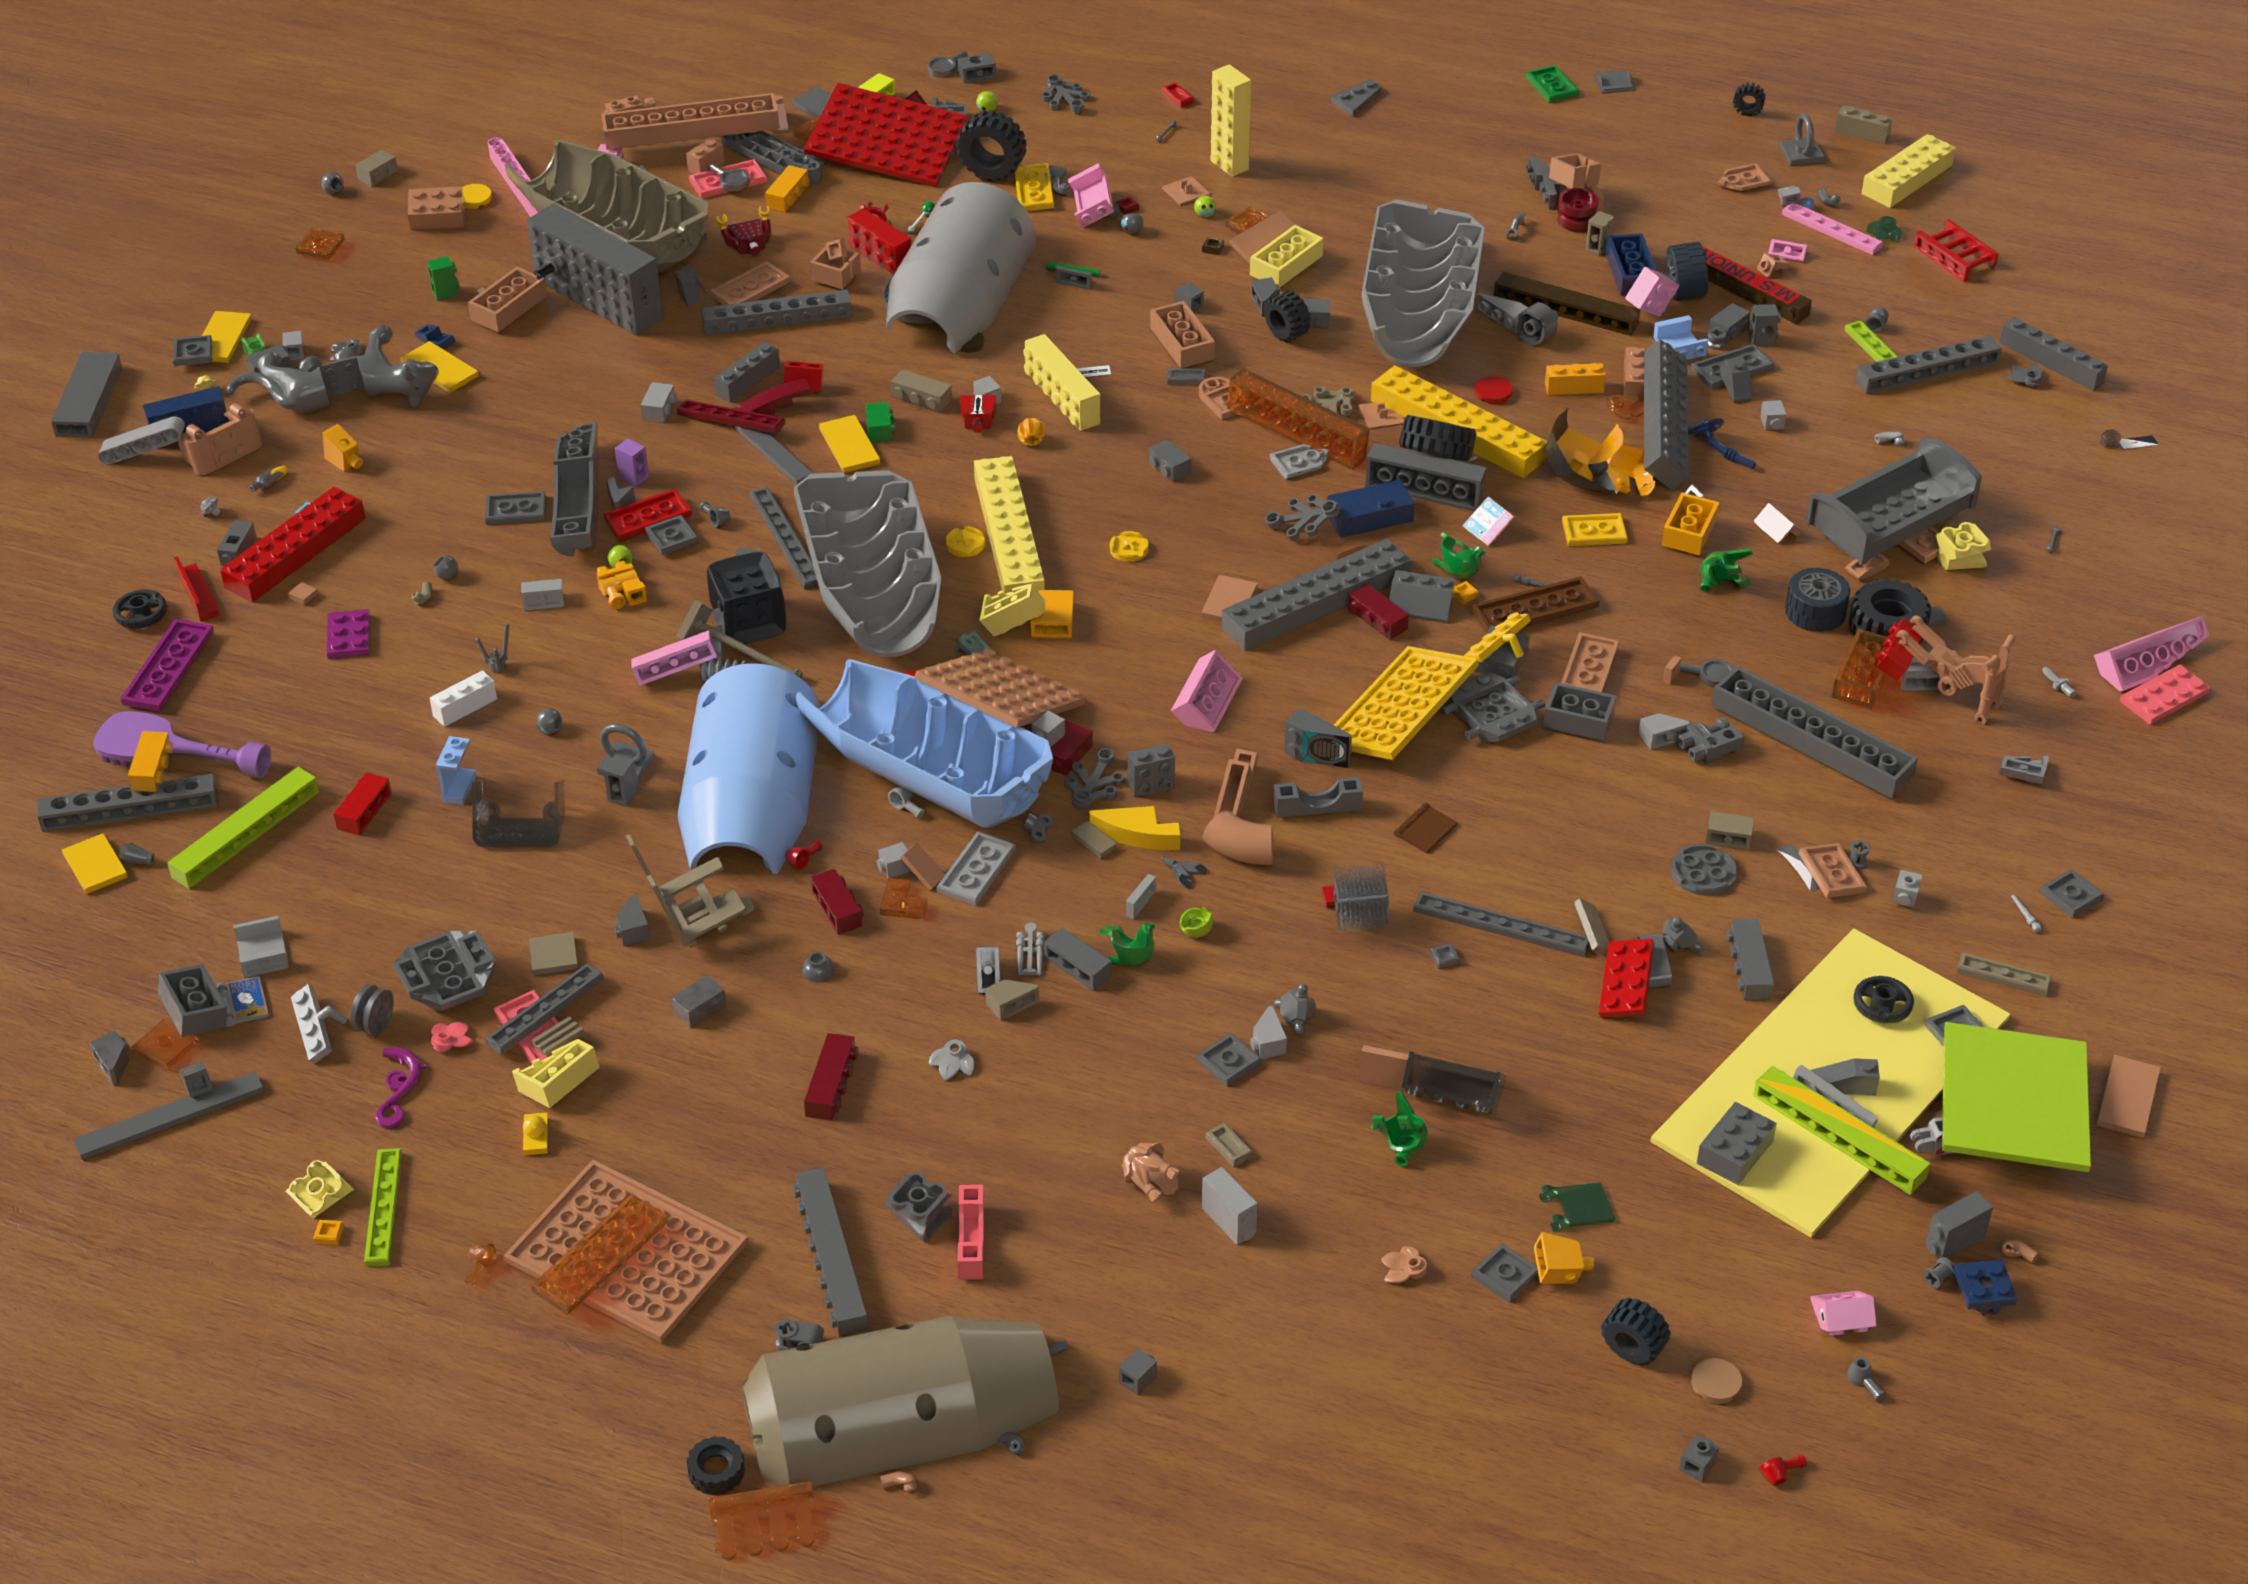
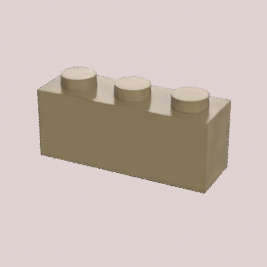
M1843 105L1837 116L1835 132L1885 144L1890 137L1893 118Z
M902 369L891 381L892 397L942 412L952 400L951 384Z

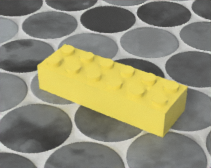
M1229 64L1212 71L1210 157L1214 164L1233 177L1249 170L1251 79Z
M1926 134L1865 175L1861 194L1891 208L1953 166L1956 148L1947 142Z
M1045 334L1025 340L1023 352L1026 374L1032 377L1035 384L1043 389L1044 394L1052 399V402L1061 409L1062 413L1080 431L1099 425L1100 393Z

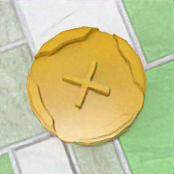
M469 184L462 187L465 208L477 209L480 205L486 206L491 202L492 193L486 185Z
M967 526L960 530L955 528L946 536V548L955 556L971 557L980 553L985 547L983 533L973 527Z
M1124 531L1116 537L1115 535L1110 541V553L1120 561L1135 562L1143 559L1149 552L1148 539L1143 538V535L1138 532Z

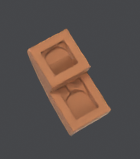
M1880 553L1868 559L1867 563L1862 566L1856 558L1845 567V570L1856 579L1862 580L1877 574L1890 564L1889 559Z

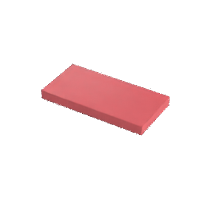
M755 159L721 167L724 170L736 168L748 172L750 177L748 187L767 182L766 175ZM712 170L689 176L690 183L701 199L731 192L721 187L720 175Z
M532 990L493 1008L494 1014L501 1024L504 1025L540 997L535 990ZM554 1016L517 1043L531 1064L532 1061L538 1058L540 1061L548 1058L533 1045L532 1039L559 1023Z

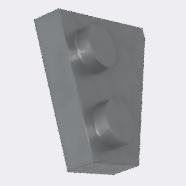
M2004 756L1999 774L2005 775L2008 778L2025 780L2033 784H2042L2049 756H2042L2041 760H2031L2030 756Z

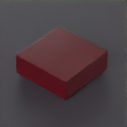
M1130 196L1116 201L1120 212L1124 215L1140 210V205Z

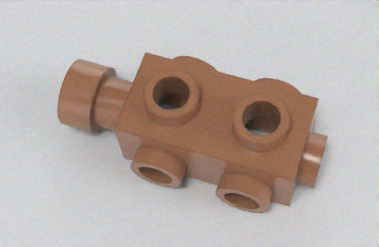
M637 95L629 96L625 99L605 103L606 111H603V113L656 107L653 97L640 101Z

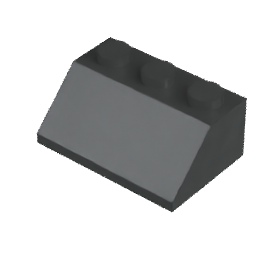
M1396 570L1389 600L1407 612L1409 618L1447 623L1454 599L1455 579Z

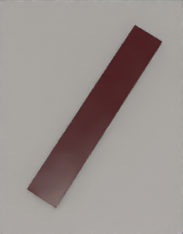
M685 400L677 408V414L680 416L777 434L785 425V418L692 400Z

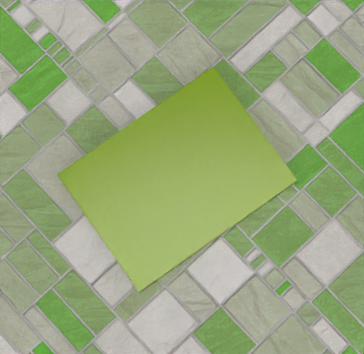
M1945 1022L1942 1151L2089 1172L2091 1159L2086 1042Z

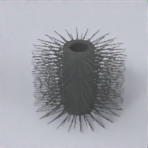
M1378 863L1375 867V870L1374 865H1372L1370 872L1374 870L1375 873V871L1378 869ZM1382 863L1379 868L1380 875L1376 873L1375 877L1372 874L1369 878L1367 874L1366 879L1364 877L1361 878V874L1365 876L1366 873H1369V865L1366 872L1365 866L1362 871L1360 867L1358 871L1355 869L1353 873L1352 870L1348 873L1347 868V874L1343 873V877L1339 875L1337 879L1334 876L1333 881L1335 880L1336 882H1334L1335 888L1333 893L1339 930L1342 927L1344 930V927L1347 926L1348 928V926L1357 924V922L1361 924V920L1365 922L1366 918L1368 921L1371 917L1374 920L1375 916L1377 918L1380 917V921L1372 923V930L1375 923L1377 929L1379 924L1382 927L1384 921L1386 927L1390 917L1386 918L1389 915L1387 911L1389 909L1388 897L1390 896H1388L1385 867L1384 873L1380 870ZM1371 923L1368 924L1367 930H1369Z

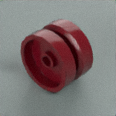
M1571 188L1562 192L1558 204V223L1568 230H1588L1589 220L1597 213V195L1590 190L1582 188Z

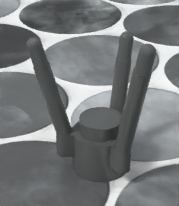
M508 623L505 624L502 653L498 652L497 648H494V652L488 656L480 638H476L485 663L489 664L490 671L493 673H501L506 669L505 661L508 659L509 637Z

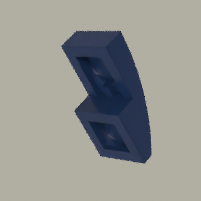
M427 324L414 333L415 337L423 343L430 341L443 350L455 342L453 335L441 333L439 326Z

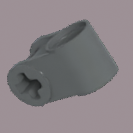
M789 1319L781 1320L775 1326V1333L777 1335L776 1347L782 1351L822 1342L824 1329L815 1323H804Z

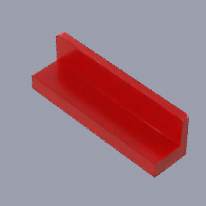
M174 557L178 576L200 622L220 616L219 609L197 564L194 563L183 567L179 557Z

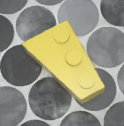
M1032 584L1013 588L1012 592L1009 593L999 591L998 595L992 597L990 594L984 595L980 622L995 637L1006 633L1016 626L1023 625L1030 619L1040 617L1044 613L1046 600Z
M577 1039L552 1051V1056L542 1061L538 1058L532 1061L533 1065L521 1071L517 1068L512 1073L518 1092L551 1108L600 1067L594 1047Z

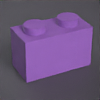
M627 438L615 447L619 479L637 487L649 478L645 446Z

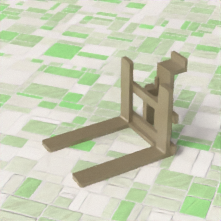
M630 834L626 835L684 947L689 946L691 948L697 945L696 937L716 927L719 932H722L728 928L725 922L740 914L745 916L755 910L748 895L739 898L735 889L714 898L710 896L703 880L724 869L718 857L658 887ZM695 885L699 895L677 905L673 896Z

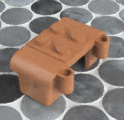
M234 403L230 406V411L224 413V416L232 421L207 433L194 424L186 428V432L181 435L178 443L184 461L193 467L196 475H207L251 454V452L263 446L252 409L249 410V414L247 409Z

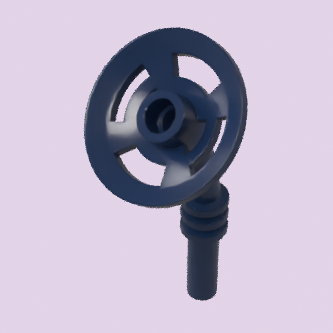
M1717 418L1703 421L1688 429V435L1702 436L1724 458L1732 462H1739L1751 469L1756 467L1755 461L1738 454V451L1730 447L1726 448L1713 437V432L1724 425V419Z

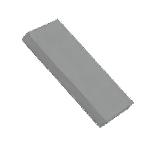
M977 831L938 884L937 893L976 906L1015 852L1016 844Z

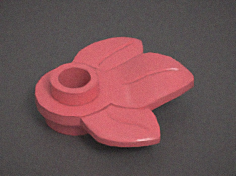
M454 1022L449 1026L445 1023H437L431 1030V1044L439 1052L449 1051L452 1047L461 1048L473 1043V1040L465 1036L468 1032V1025L462 1022Z

